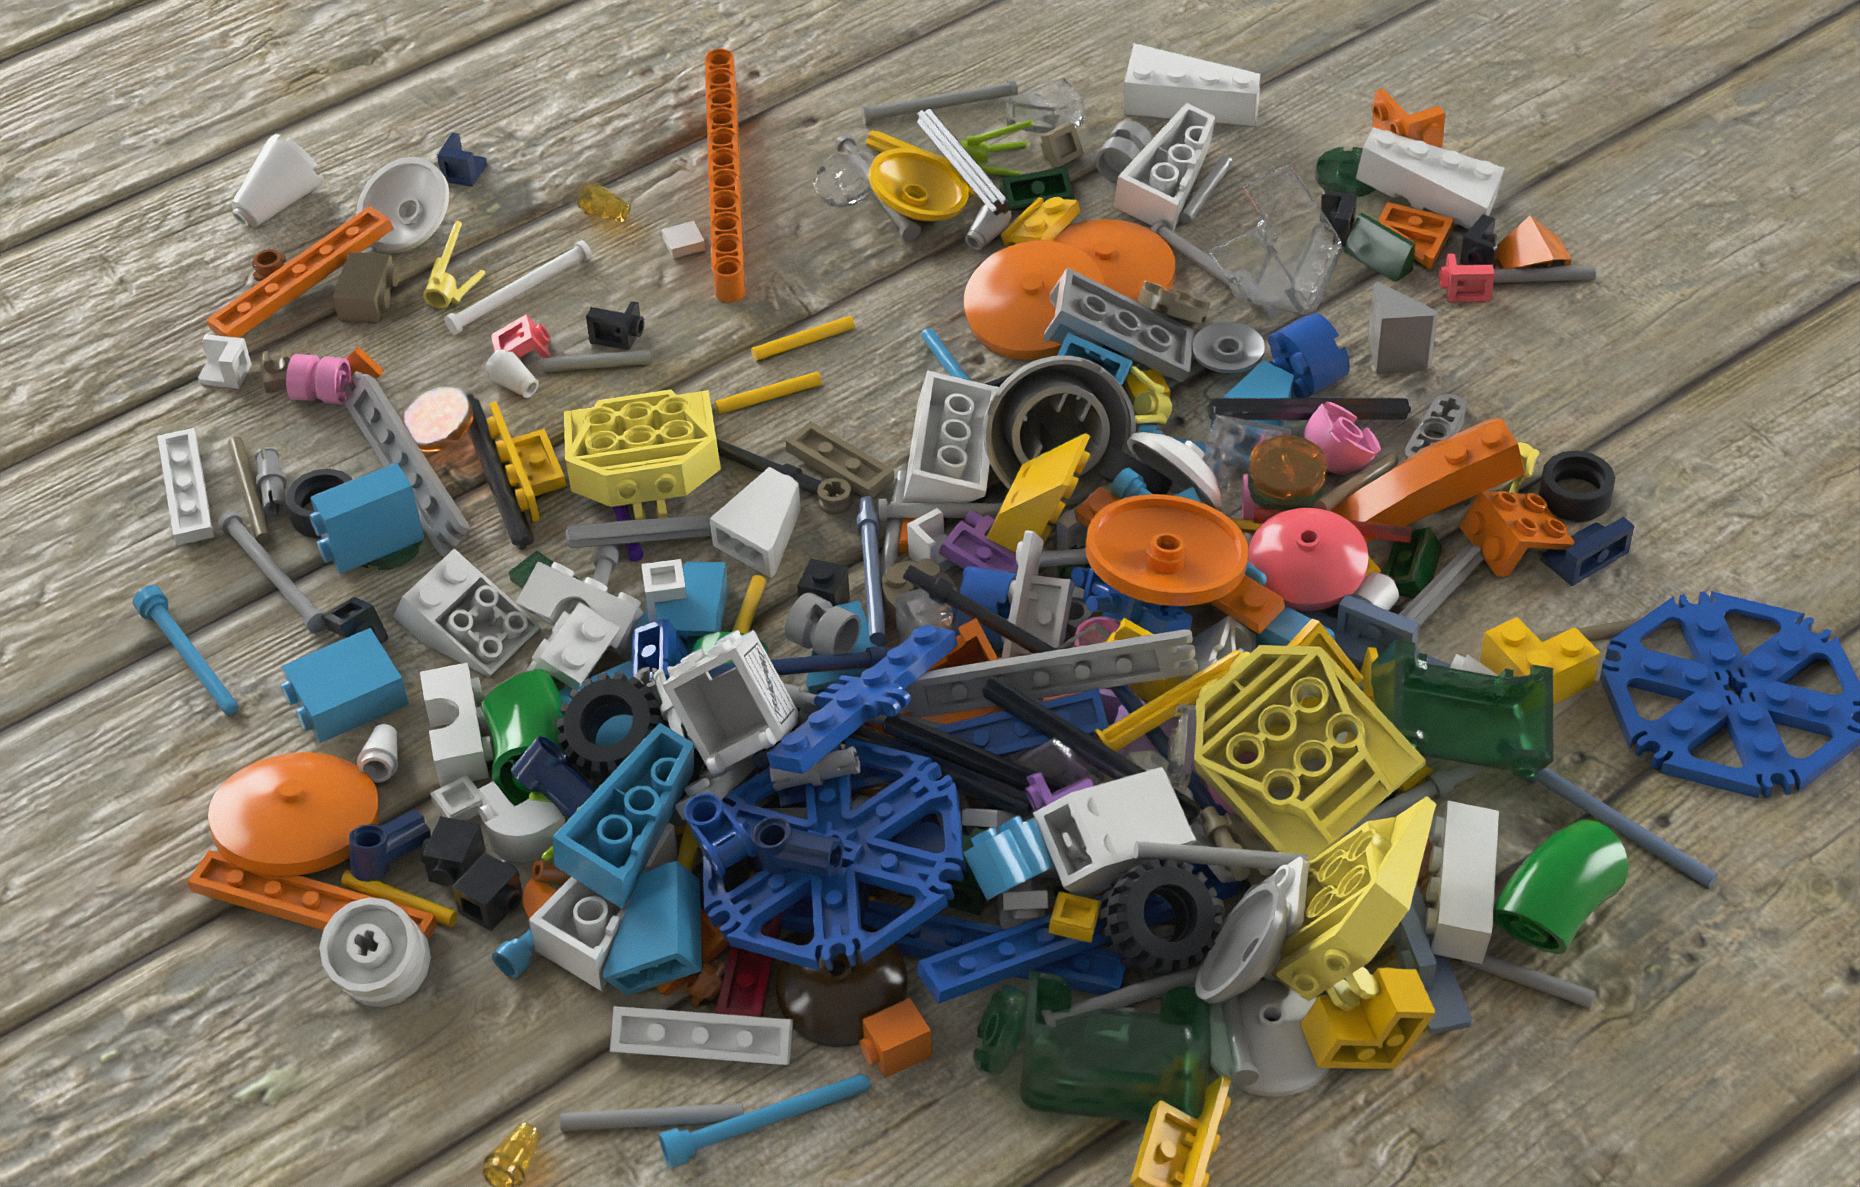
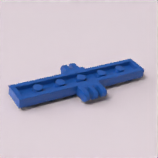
M932 625L919 627L902 644L888 651L887 656L875 666L865 670L860 678L846 675L839 677L835 684L829 685L824 692H821L814 698L815 705L822 709L812 713L805 723L794 732L785 735L781 742L767 753L771 768L804 774L868 719H876L879 715L895 716L900 712L901 708H904L911 702L909 693L904 689L958 645L954 630L939 629Z

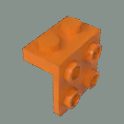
M1385 89L1375 91L1374 103L1372 104V128L1387 130L1406 138L1423 141L1426 144L1442 148L1446 113L1439 106L1408 115Z
M1484 491L1479 493L1459 524L1460 529L1473 546L1477 545L1481 548L1480 552L1484 555V560L1498 577H1509L1527 548L1567 550L1575 543L1568 534L1567 527L1557 520L1548 509L1547 502L1541 496L1534 493L1519 494L1507 491Z

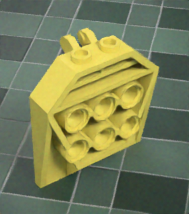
M664 390L598 400L595 406L591 408L564 411L565 461L571 492L610 507L633 504L635 520L646 519L642 502L654 500L657 501V518L668 517L665 499L687 496L721 469L709 390L676 395L672 390Z
M1259 645L1251 653L1244 652L1239 655L1231 664L1230 671L1219 681L1213 679L1201 689L1198 694L1199 698L1196 700L1193 761L1196 772L1273 852L1306 854L1308 862L1336 843L1418 769L1420 770L1426 765V760L1321 647ZM1309 696L1317 697L1321 700L1319 705L1314 708H1305L1299 703L1302 699ZM1275 724H1284L1290 728L1287 733L1281 736H1274L1267 732ZM1345 731L1352 732L1357 736L1353 742L1347 744L1339 743L1335 740L1337 734ZM1250 751L1257 755L1255 761L1249 764H1242L1236 761L1237 756L1242 752ZM1311 759H1318L1325 763V766L1316 772H1310L1303 768L1305 762ZM1278 787H1287L1293 791L1292 795L1285 800H1277L1271 797L1273 790Z
M1426 796L1397 817L1367 821L1309 861L1303 924L1296 932L1284 939L1279 951L1281 959L1270 975L1307 1001L1327 991L1334 1005L1339 1006L1344 1011H1350L1359 1006V996L1360 998L1369 999L1380 992L1373 974L1370 975L1369 971L1363 966L1373 959L1410 910L1436 803Z

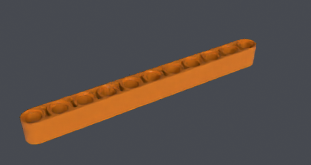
M714 49L705 56L711 267L716 298L725 303H732L741 300L746 293L737 82L733 53L727 49Z

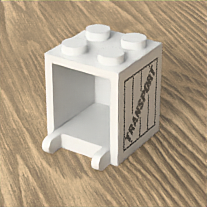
M736 630L716 641L717 644L706 651L707 654H705L703 649H699L680 660L681 663L670 669L673 676L662 685L711 775L722 772L726 767L764 748L768 749L774 746L798 723L799 712L754 630L741 636L739 630ZM731 659L733 660L735 668L714 679L711 678L708 673L709 670Z

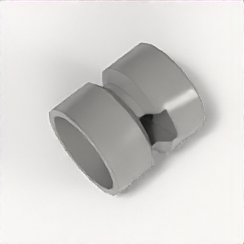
M1129 120L1118 123L1096 156L1095 164L1100 174L1107 180L1117 183L1118 176L1153 139L1150 132L1138 122Z
M805 593L798 598L789 611L785 623V636L788 640L806 649L813 648L818 655L851 653L860 634L861 619L857 614L840 606L833 607L829 601L813 593Z

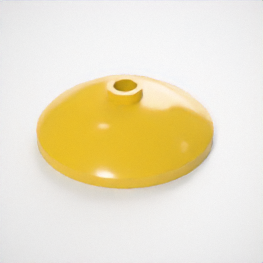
M912 148L886 150L874 158L869 169V182L878 198L893 211L911 219L927 222L946 220L958 215L964 209L968 200V185L959 172L944 159L922 150Z

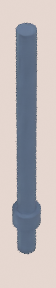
M863 496L859 500L860 513L856 520L857 531L862 536L869 639L872 644L880 645L886 639L877 543L880 522L879 516L875 512L873 498Z
M1501 741L1497 745L1494 755L1520 770L1519 775L1533 784L1541 783L1705 887L1710 888L1718 877L1716 872L1547 768L1548 763L1533 754L1527 756L1505 741Z

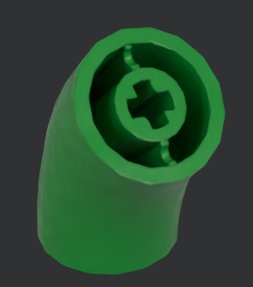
M540 669L526 671L507 679L490 691L482 701L481 709L491 731L495 751L492 780L507 799L516 806L528 800L529 794L534 791L522 785L512 774L511 768L536 737L544 736L565 751L559 743L558 735L561 732L557 729V719L564 718L563 714L559 711L563 700L551 674ZM566 755V763L573 768V762Z
M1579 820L1555 832L1525 859L1511 877L1493 907V922L1507 934L1528 946L1553 954L1565 953L1575 934L1589 915L1604 901L1617 894L1626 882L1629 870L1627 853L1620 839L1609 827L1595 820Z

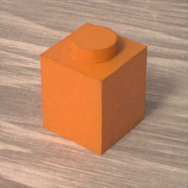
M911 998L862 1019L864 1039L859 1041L861 1051L869 1065L876 1063L884 1078L933 1056L931 1029Z

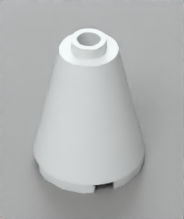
M275 134L267 140L231 203L234 210L232 215L243 226H259L317 189L323 183V174L321 173L317 177L313 170L317 166L314 159L289 138L282 142L278 140L280 135Z

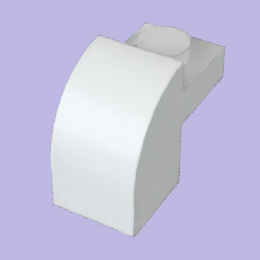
M494 781L479 788L483 806L478 810L486 826L491 850L501 858L514 862H531L542 859L543 853L553 845V836L566 823L565 817L557 807L550 802L532 801L530 799L514 807Z

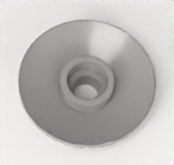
M1218 322L1210 324L1197 332L1192 341V352L1195 359L1210 370L1221 373H1238L1251 369L1262 360L1265 352V343L1262 336L1255 329L1245 324Z

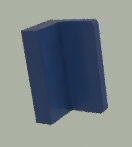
M1625 517L1606 527L1599 522H1595L1571 536L1575 542L1571 548L1567 550L1548 549L1542 553L1541 561L1568 584L1574 586L1629 553L1634 525Z

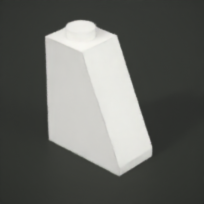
M770 467L767 468L710 518L713 546L772 578L777 572L801 510L798 482L788 475H783Z

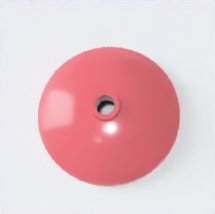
M1297 508L1273 516L1258 528L1249 545L1248 562L1266 575L1267 581L1264 587L1284 598L1286 606L1300 609H1317L1337 604L1342 601L1345 595H1351L1358 589L1367 572L1368 549L1362 534L1344 517L1318 508Z

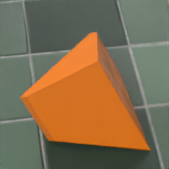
M1529 216L1497 244L1496 262L1500 269L1528 268V266L1536 264L1551 267V262L1561 260L1564 266L1571 265L1572 259L1561 239L1532 216Z

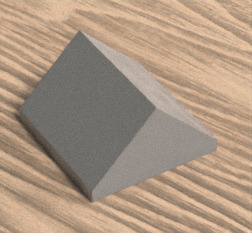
M1378 281L1373 285L1368 331V344L1376 374L1427 371L1432 365L1438 311Z

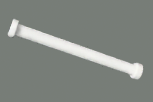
M580 240L574 244L573 249L457 314L450 313L446 315L444 320L447 328L456 335L463 331V326L578 261L586 262L592 258L589 246L585 241Z

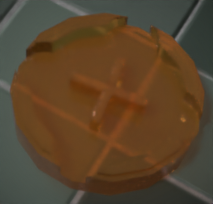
M451 386L438 387L425 392L414 400L405 411L402 422L420 450L425 452L438 451L446 447L445 443L450 440L456 442L465 434L471 425L474 412L469 399L460 389Z
M1293 435L1275 436L1262 441L1254 448L1249 459V473L1253 477L1252 482L1256 488L1266 495L1282 500H1293L1294 495L1304 494V498L1313 495L1323 486L1327 476V460L1320 447L1308 439Z

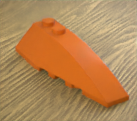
M1502 418L1488 419L1420 449L1383 476L1349 496L1330 511L1350 521L1362 534L1365 542L1368 543L1523 475L1524 470L1519 445Z

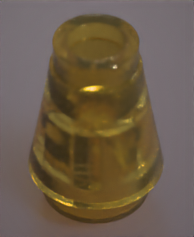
M590 183L585 184L577 202L578 208L582 209L585 215L620 221L622 223L627 219L631 209L629 203L599 183L594 185Z
M519 1123L485 1157L483 1176L492 1187H518L524 1184L538 1143L541 1140V1134L536 1127L529 1123Z

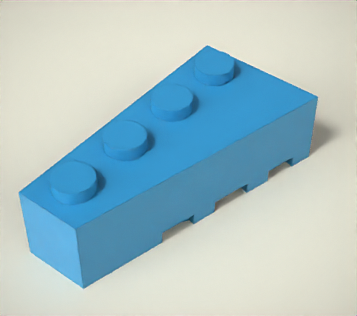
M659 723L553 836L554 866L621 909H624L634 890L639 874L643 873L676 809L675 804L680 801L685 791L684 788L688 785L694 774V743Z

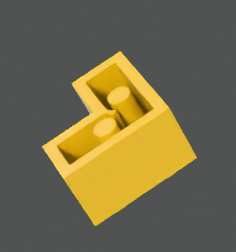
M1516 617L1484 632L1480 663L1501 676L1500 678L1507 680L1504 691L1529 717L1594 686L1600 652L1576 627L1541 642Z
M1391 967L1377 968L1373 977L1378 983L1380 992L1369 999L1360 998L1359 996L1360 1005L1350 1011H1344L1339 1006H1335L1329 995L1318 996L1300 1023L1317 1067L1395 1069L1436 1013L1417 970L1394 969Z

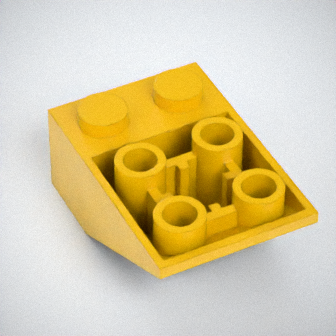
M1086 433L1022 464L986 538L1016 553L1017 545L1020 541H1023L1025 531H1034L1043 539L1044 546L1052 530V527L1047 525L1048 521L1056 524L1066 504L1060 501L1062 497L1067 500L1070 499L1079 481L1073 474L1075 472L1080 475L1088 461L1090 453L1084 451L1090 435Z

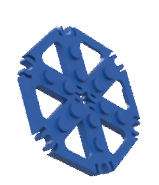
M1711 591L1710 598L1706 592H1700L1698 604H1691L1688 602L1685 594H1682L1679 597L1678 605L1675 603L1673 596L1610 640V644L1607 647L1606 660H1603L1600 681L1629 749L1636 744L1634 753L1636 756H1640L1646 751L1654 752L1651 767L1653 769L1662 767L1660 772L1662 774L1754 798H1759L1761 792L1765 798H1770L1773 784L1782 786L1786 795L1792 794L1794 784L1797 787V791L1800 792L1860 746V682L1837 636L1828 642L1831 633L1829 629L1824 630L1820 634L1812 633L1814 619L1811 617L1804 619L1805 613ZM1729 613H1738L1742 616L1761 621H1771L1779 626L1780 631L1748 655L1742 657L1724 616ZM1669 621L1678 622L1695 661L1646 649L1640 641L1664 623ZM1826 659L1830 662L1843 688V692L1838 695H1830L1784 682L1814 660ZM1728 684H1729L1730 688H1733V690H1734L1736 693H1741L1740 700H1739L1738 695H1735V693H1734L1733 691H1730V690L1727 691ZM1627 686L1684 701L1657 720H1645L1639 716ZM1774 723L1832 737V739L1809 757L1803 759L1795 758L1787 752ZM1725 726L1743 767L1733 768L1698 759L1689 752Z
M846 738L845 749L851 746L855 747L857 754L854 757L858 756L860 767H870L903 777L855 809H852L851 774L824 780L823 785L815 787L812 783L805 784L806 820L756 807L760 801L775 792L773 784L776 781H771L770 767H768L722 798L723 804L734 819L742 824L752 841V833L755 826L763 819L769 817L785 819L790 824L791 829L840 838L844 844L843 864L838 874L831 877L797 870L777 875L763 869L727 893L725 891L724 876L719 877L715 873L703 853L704 910L708 919H710L714 928L728 921L719 929L724 940L729 941L731 946L820 971L819 960L821 956L827 970H833V959L839 954H847L850 965L856 966L858 962L857 949H860L862 961L865 963L948 906L947 900H952L955 895L952 886L944 883L945 881L952 879L962 882L964 879L962 870L966 872L967 870L963 854L964 843L959 797L955 782L953 783L949 775L935 781L942 776L939 764L937 762L933 763L929 757ZM838 744L830 752L842 750L841 745ZM934 813L943 818L945 849L942 853L936 854L888 841L927 814ZM858 882L910 895L915 898V904L910 910L879 931L866 932L861 928ZM812 892L815 936L809 944L796 945L765 936L761 933L762 926L767 921Z

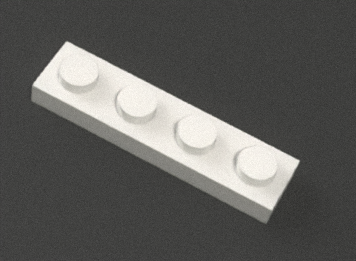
M194 428L157 436L176 546L213 538L212 520L198 440Z
M614 1006L610 1052L789 1065L793 1019Z

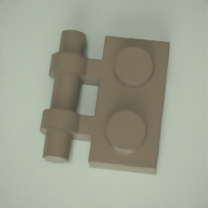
M1213 806L1206 807L1201 811L1200 816L1204 822L1203 831L1208 840L1216 843L1218 848L1273 852L1237 814L1226 812L1224 816H1219ZM1223 866L1225 870L1232 872L1237 881L1247 878L1251 886L1260 884L1277 871L1272 869Z

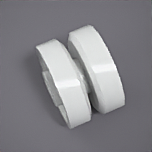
M370 897L350 902L337 911L324 928L319 947L322 966L333 982L341 987L350 997L363 1005L381 1008L401 1003L414 994L426 978L431 960L427 938L407 913L386 899Z

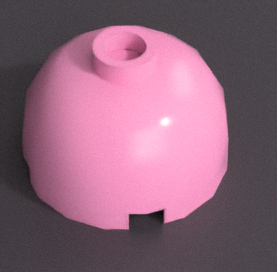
M1326 402L1318 407L1306 424L1303 435L1306 450L1311 456L1309 461L1312 466L1322 473L1329 471L1337 475H1351L1365 468L1380 451L1379 441L1368 427L1361 431L1354 424L1358 419L1355 415L1332 402Z

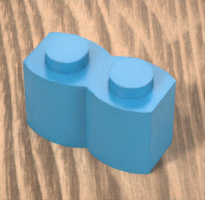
M1019 815L997 826L999 834L992 827L971 838L974 847L963 852L987 900L1055 867L1035 818L1023 822Z

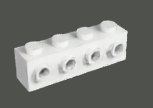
M1448 801L1443 817H1435L1431 841L1437 842L1438 847L1433 846L1429 871L1435 872L1436 875L1435 877H1430L1426 895V902L1433 903V908L1428 907L1423 930L1425 934L1431 935L1430 948L1433 954L1480 964L1483 963L1492 935L1498 810Z

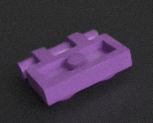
M973 510L968 513L964 522H959L944 540L939 550V554L963 569L966 566L1013 571L1015 573L1018 571L1016 553L986 538L995 519L987 514L983 517Z

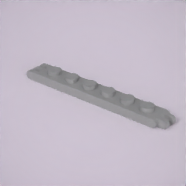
M355 371L351 377L354 384L347 383L343 388L348 397L345 405L383 466L387 467L394 463L399 464L412 485L421 526L437 552L445 557L453 550L451 545L458 546L462 538L459 533L465 535L469 531L470 526L376 380L368 374L363 375Z
M1185 629L926 671L904 689L909 693L911 702L904 708H901L899 713L910 712L911 717L922 718L997 706L984 698L982 693L985 683L991 676H997L1034 700L1097 688L1103 689L1194 674L1198 671V664L1196 660L1191 659L1196 655L1194 646L1189 644L1193 641L1192 633L1190 630Z

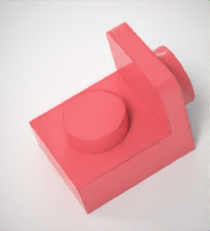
M1447 254L1446 267H1440L1439 285L1440 288H1446L1448 302H1491L1495 275L1493 265H1457L1455 254Z
M527 314L491 335L494 352L503 349L507 352L512 351L518 358H522L526 353L534 349L542 359L551 357L548 345L551 342L548 331L541 323L536 325Z

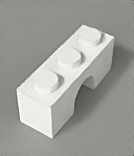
M538 561L516 604L529 615L554 626L564 611L570 614L578 603L581 602L620 627L607 650L628 659L632 652L633 631L635 630L636 623L644 614L639 608L641 602L623 592H620L618 597L606 592L607 586L590 577H587L584 582L573 577L574 572L559 563L553 562L550 567Z
M468 662L421 671L420 677L424 702L431 728L449 725L429 731L433 760L440 788L465 775H468L472 781L489 778L486 761L494 760L490 736L482 737L481 731L489 730L481 707L476 705V702L484 700L479 677L471 678Z

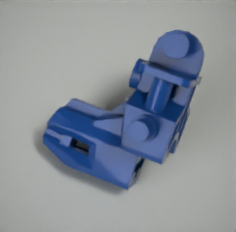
M1076 567L1071 572V581L1075 583L1076 587H1082L1086 584L1083 602L1087 604L1090 612L1103 611L1102 616L1120 621L1126 618L1152 634L1185 629L1190 630L1192 616L1184 612L1185 606L1159 605L1127 596L1105 583L1092 568Z

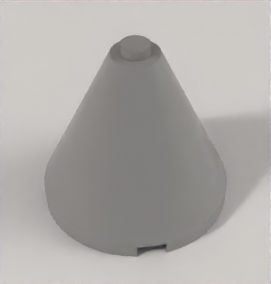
M1062 355L1041 358L1016 370L995 392L984 419V447L987 458L996 475L1010 489L1022 464L1085 433L1090 435L1084 451L1090 453L1088 461L1080 475L1075 472L1073 474L1079 481L1069 500L1063 497L1060 499L1066 503L1065 506L1085 501L1099 486L1103 488L1109 484L1108 481L1096 474V470L1110 447L1128 454L1127 440L1132 434L1136 433L1135 414L1131 401L1123 387L1113 375L1100 365L1074 356Z

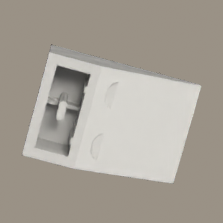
M455 549L402 596L393 615L400 624L422 643L460 663L468 662L470 668L489 678L541 628L540 624Z
M1163 767L1069 793L1033 813L1063 887L1073 895L1090 898L1111 887L1110 883L1116 877L1123 875V872L1151 861L1134 858V845L1136 841L1192 845L1197 842Z

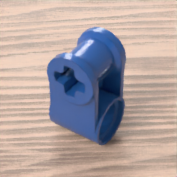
M703 793L694 796L688 801L685 806L684 815L695 842L719 877L726 874L728 867L746 856L753 858L758 855L755 844L748 832L739 821L734 819L720 798L714 794Z

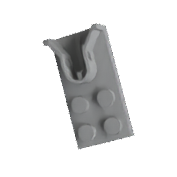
M1066 268L1050 293L1049 300L1056 311L1055 317L1044 332V341L1047 343L1048 341L1063 344L1067 333L1075 336L1078 335L1084 340L1102 348L1106 345L1125 354L1130 360L1139 361L1157 370L1163 376L1172 377L1183 383L1190 373L1193 340L1192 328L1080 273Z

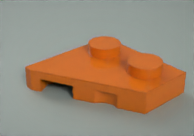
M1387 202L1378 222L1416 244L1414 259L1425 267L1433 269L1453 230L1454 218Z

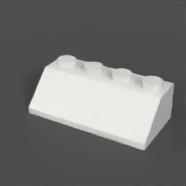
M927 371L917 404L902 503H968L985 496L990 462L987 458L983 441L984 419L990 401L999 387Z

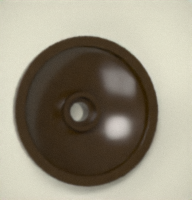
M861 923V928L866 932L879 931L876 928ZM814 929L802 935L793 944H809L815 936ZM894 943L865 963L862 961L860 949H857L858 962L856 966L850 965L847 954L837 955L833 959L834 968L844 967L846 969L839 976H834L831 974L832 970H827L822 956L819 960L820 971L781 960L776 976V996L784 1018L793 1019L792 1028L805 1039L823 1046L850 1047L859 1045V1041L864 1039L862 1019L906 1000L908 991L906 965L899 949Z

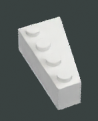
M1134 43L1124 81V114L1172 119L1188 103L1216 116L1214 123L1255 126L1259 107L1261 74Z
M1186 103L1118 176L1113 207L1151 226L1156 221L1163 220L1169 225V229L1174 232L1179 215L1184 209L1209 150L1216 116Z
M1373 127L1363 147L1356 179L1393 198L1399 195L1407 198L1411 203V207L1423 211L1427 208L1439 215L1454 218V225L1458 224L1470 230L1483 214L1489 216L1496 200L1505 168L1488 161H1481L1459 154L1456 151L1445 150L1426 144L1423 141L1413 140Z
M667 824L643 872L657 868L660 864L677 860L678 850L674 825ZM571 877L529 919L535 951L602 991L608 982L603 978V969L629 900L625 908L621 909Z

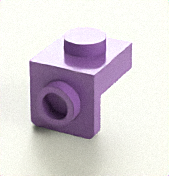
M1034 773L1027 777L1030 786L1025 788L1030 804L1037 811L1069 793L1093 787L1094 785L1091 778L1081 779L1054 793H1050L1042 774Z

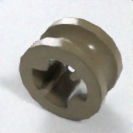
M834 477L828 478L819 484L817 489L818 504L823 512L836 515L848 511L852 505L851 486L846 480Z

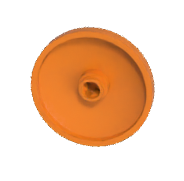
M1115 219L1088 220L1067 226L1052 240L1073 246L1087 254L1099 267L1106 287L1135 301L1138 299L1144 280L1160 284L1167 290H1171L1175 280L1174 254L1168 243L1161 236L1144 226Z
M1045 240L1028 241L1004 248L986 259L969 279L964 294V309L969 328L983 346L992 352L1008 358L1039 360L1041 358L1057 356L1062 344L1048 341L1047 343L1043 339L1044 332L1055 317L1056 311L1049 300L1050 293L1066 268L1105 286L1099 267L1081 250L1060 242Z
M1162 494L1127 497L1102 508L1089 524L1085 548L1086 557L1091 568L1109 586L1132 598L1168 606L1198 605L1227 595L1242 581L1249 556L1248 543L1243 532L1222 512L1192 499Z
M300 752L282 754L260 760L232 775L215 793L209 807L208 818L211 837L215 847L232 864L244 870L262 875L298 876L330 868L350 858L349 834L353 829L362 825H378L380 808L375 784L366 772L359 771V766L333 755Z

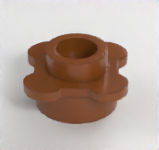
M273 249L258 252L252 261V267L255 268L253 278L256 281H262L284 266L286 257Z
M702 961V971L689 975L684 991L693 996L690 1003L693 1007H697L704 999L712 1001L717 996L723 983V978L719 976L724 966L723 962L717 961L714 966H711Z

